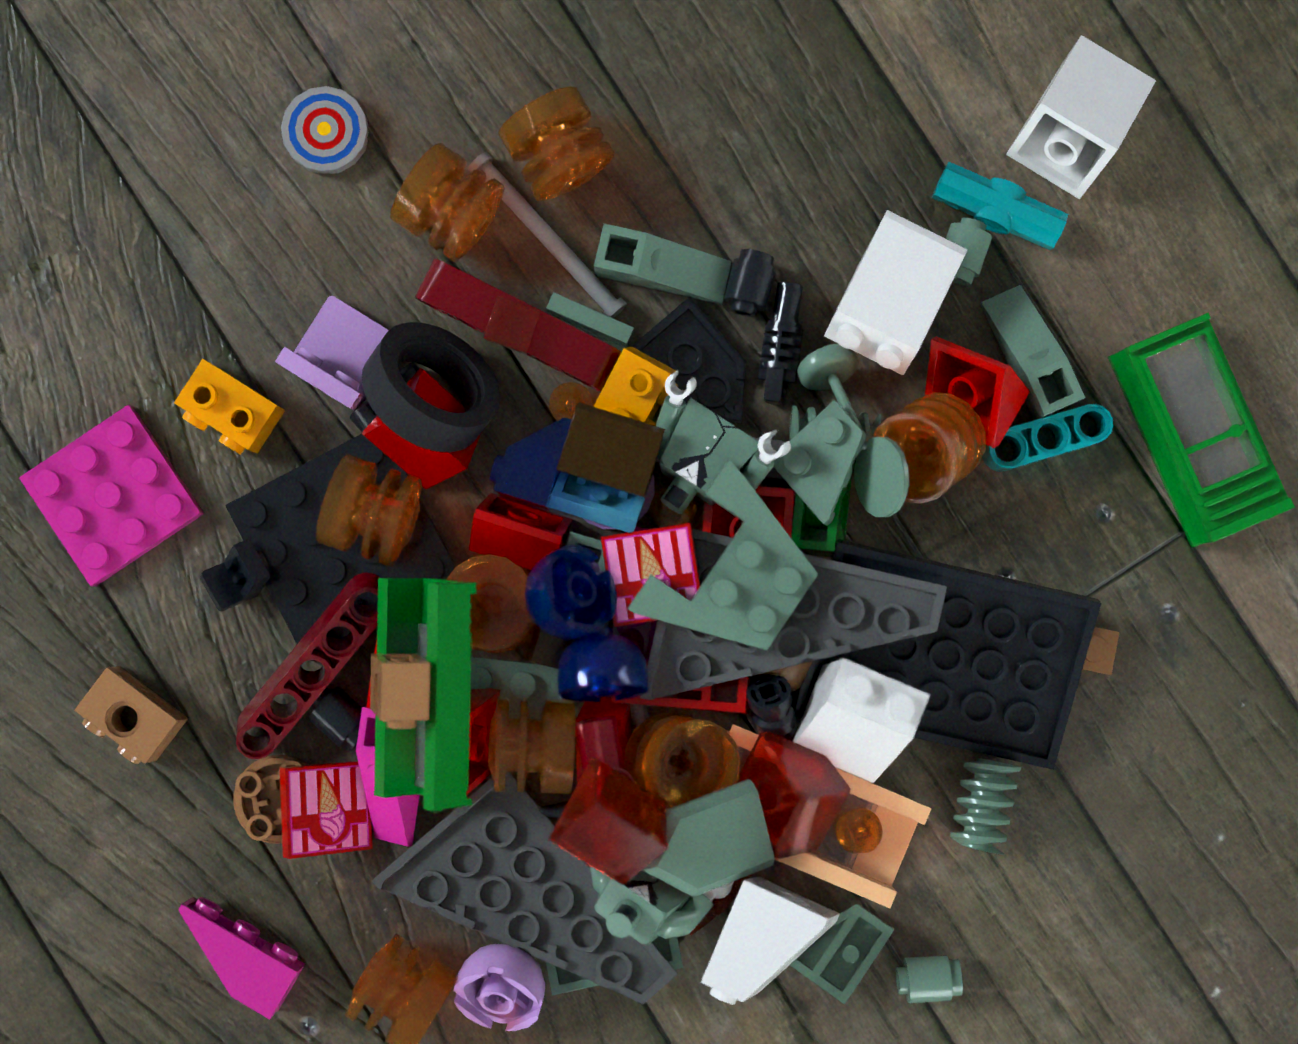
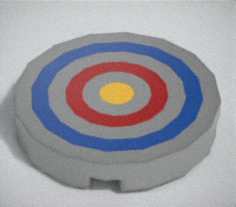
M328 86L310 88L296 96L285 110L281 124L283 144L293 160L307 171L330 174L341 173L356 164L366 151L369 133L367 117L357 100L345 91Z

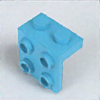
M560 472L548 507L629 533L635 530L646 498Z

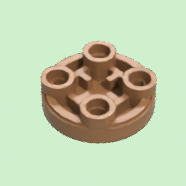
M275 754L255 761L238 776L233 797L234 810L238 821L250 838L266 843L282 844L279 767L309 765L308 763L295 756Z

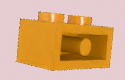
M626 347L621 352L593 407L656 426V422L652 421L659 406L663 405L665 397L669 396L665 389V382L676 370L634 347Z
M203 358L174 402V404L186 410L181 418L202 431H205L208 425L222 433L218 441L240 455L245 448L258 454L285 412V409Z

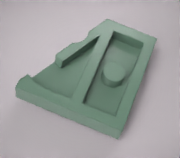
M833 400L789 441L791 449L786 455L773 459V467L824 525L828 526L833 522L836 514L833 511L843 487H847L853 472V461L860 455L867 434L837 401Z
M857 903L841 912L837 922L796 958L790 966L845 1005L895 929Z

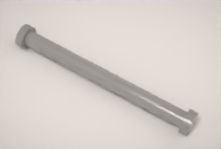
M483 152L475 158L468 167L472 175H479L604 310L603 314L615 318L627 306V303L621 297L615 298L492 164L493 158L488 152Z

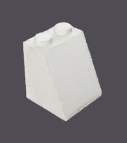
M1081 35L1006 155L1080 199L1119 149L1156 80Z
M887 210L860 260L824 336L837 342L844 348L851 349L877 362L884 368L904 375L919 351L965 257L967 249Z
M844 658L825 664L821 668L790 749L874 783L913 739L930 695Z
M760 876L745 879L701 983L712 987L710 994L725 1003L735 1005L737 1000L740 1002L748 1000L763 990L837 922L840 913Z

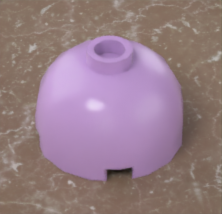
M491 944L480 947L464 961L459 971L453 990L456 991L454 1002L456 1007L468 1019L481 1026L491 1028L494 1021L506 1023L505 1031H517L528 1028L538 1020L545 994V981L540 965L529 953L520 948H514L506 944Z

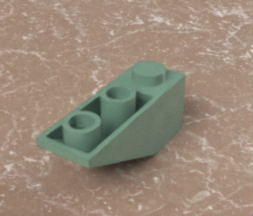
M604 223L594 263V271L597 277L722 304L732 261L649 233Z
M1021 285L980 303L1007 364L1012 367L1030 390L1025 403L1033 420L1043 418L1085 398L1067 356Z

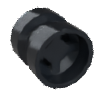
M773 674L763 675L754 679L748 685L746 691L749 708L752 710L751 717L754 729L764 737L776 738L786 735L795 727L797 722L795 707L792 703L793 697L790 683L786 678Z

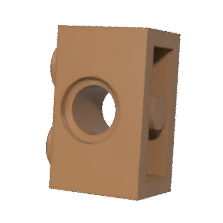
M371 654L370 709L381 721L387 722V727L396 729L415 728L416 720H429L430 663L418 654Z
M120 666L106 667L74 710L84 718L82 724L85 728L99 737L103 738L105 735L119 744L117 751L135 764L140 762L147 764L157 761L188 720L184 714ZM126 706L133 708L137 713V724L132 730L126 728L121 720L122 711Z

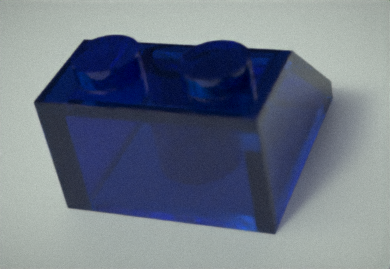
M564 417L508 446L504 457L497 455L490 474V481H493V484H495L494 491L502 497L551 512V508L548 507L549 501L560 471L556 468L572 420Z

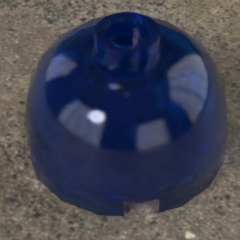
M565 545L543 557L531 570L525 584V602L534 623L545 633L563 640L584 638L601 631L606 621L613 618L617 605L614 579L609 570L602 572L599 565L594 561L599 557L593 551L580 545Z
M596 627L586 630V637L573 641L561 656L557 673L558 695L563 700L574 702H601L600 697L615 695V701L646 694L648 692V669L645 657L639 647L629 639L615 636L612 628Z

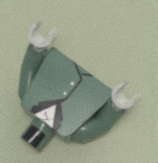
M677 370L665 382V389L669 396H666L656 426L665 429L658 453L661 473L672 480V483L660 500L671 510L682 514L694 496H697L709 505L713 506L716 504L704 494L728 460L736 465L752 488L756 490L774 466L773 459L786 455L791 449V443L789 441L785 442L778 451H775L771 447V439L776 435L777 430L765 433L757 441L692 398L686 404L683 399L695 390L697 381L694 377L690 378L687 390H680L675 383L679 370Z
M642 810L639 811L633 821L634 830L643 819ZM636 843L637 852H634L631 856L620 859L599 860L596 859L595 853L590 864L593 889L599 894L594 908L598 914L606 919L608 931L619 938L630 935L645 945L650 944L659 936L662 938H672L690 934L714 906L711 901L714 898L721 899L726 897L734 883L733 881L692 897L639 869L648 850Z

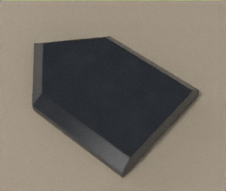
M688 297L631 347L638 349L676 371L679 370L675 383L678 384L680 390H687L690 378L694 377L696 379L697 385L695 390L683 399L686 404L692 398L729 423L742 424L746 361L691 297Z

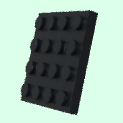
M363 434L350 439L225 505L243 541L250 539L255 550L262 552L265 556L270 574L266 585L297 644L346 584L357 574L364 572L373 573L380 578H435L456 581L463 579L409 475ZM365 592L357 596L355 600L362 605H370L377 601L378 596L372 592ZM337 626L329 630L328 634L334 638H343L351 631L346 627Z

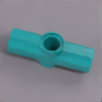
M952 162L947 163L932 196L938 202H942L973 216L975 220L983 222L987 225L986 229L1004 235L1012 233L1050 251L1055 247L1069 215L1026 196L1027 192L1021 186L1009 180L994 177L988 179Z

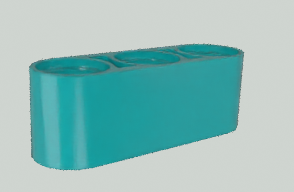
M1098 404L1077 407L1009 427L1003 439L1010 442L1014 448V455L1010 462L999 459L995 453V448L985 444L982 445L981 456L985 465L990 469L998 472L1008 471L1086 448L1107 439L1113 429V418L1105 407ZM1083 415L1091 416L1097 424V431L1093 437L1086 436L1080 429L1079 422ZM1041 427H1046L1053 431L1056 441L1052 449L1043 448L1039 444L1037 433Z

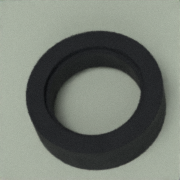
M408 322L391 328L363 367V390L376 415L397 435L412 444L428 450L455 452L467 448L492 420L500 405V391L497 380L481 355L458 336L431 324ZM398 362H414L440 374L459 394L465 407V412L454 413L445 411L423 400L403 379L398 368Z

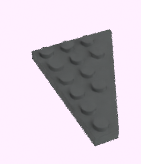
M692 529L700 582L702 584L732 538ZM803 554L818 575L767 650L658 620L640 698L647 700L656 699L937 632L947 586Z
M506 767L501 769L469 797L472 798L471 806L457 807L372 880L373 884L379 889L399 896L472 930L474 929L506 945L520 948L538 959L568 970L641 1004H645L678 974L653 942L645 945L630 935L619 938L608 931L606 919L598 914L594 908L599 894L593 889L590 867L552 821L539 811L540 807Z

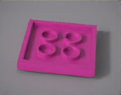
M131 405L125 406L19 477L89 585L96 587L204 514L135 408Z

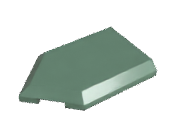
M747 779L668 809L660 825L662 830L651 852L647 851L639 869L692 897H696L773 866L775 857L758 790L753 782Z

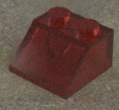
M769 731L760 732L735 782L736 784L749 779L757 788L776 860L818 850L851 791L849 785L827 756Z

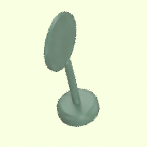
M838 343L815 350L800 363L797 369L800 382L807 389L813 391H823L832 388L838 403L861 427L842 386V383L847 381L857 368L858 362L855 351L844 348ZM866 437L860 455L857 456L854 469L855 488L858 498L865 510L873 516L891 517L900 510L906 500L909 487L908 465L903 451L895 441L888 437H872L869 440Z

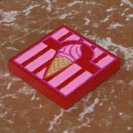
M691 523L600 537L614 627L657 620L635 614L627 609L650 574L688 600L693 598L701 586Z
M358 761L279 767L283 858L293 859L372 849L371 817Z

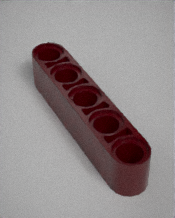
M435 258L415 295L417 300L600 392L621 354V351Z
M364 572L354 576L241 712L237 723L236 745L238 751L243 756L250 759H262L270 755L377 627L378 599L370 605H362L355 599L365 592H372L378 596V578H380L378 575ZM337 626L346 627L351 631L343 638H334L328 634L329 630ZM308 660H316L323 666L316 671H307L300 665ZM279 694H289L295 700L288 704H280L273 698ZM253 727H261L267 733L260 737H254L246 731Z

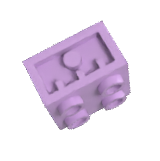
M329 296L295 351L292 352L284 347L275 362L354 411L367 399L362 385L363 367L389 330L336 297Z

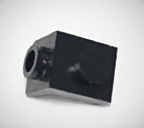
M250 539L234 544L223 563L204 570L200 575V580L217 610L221 612L257 597L270 578L269 565L262 552L255 550Z

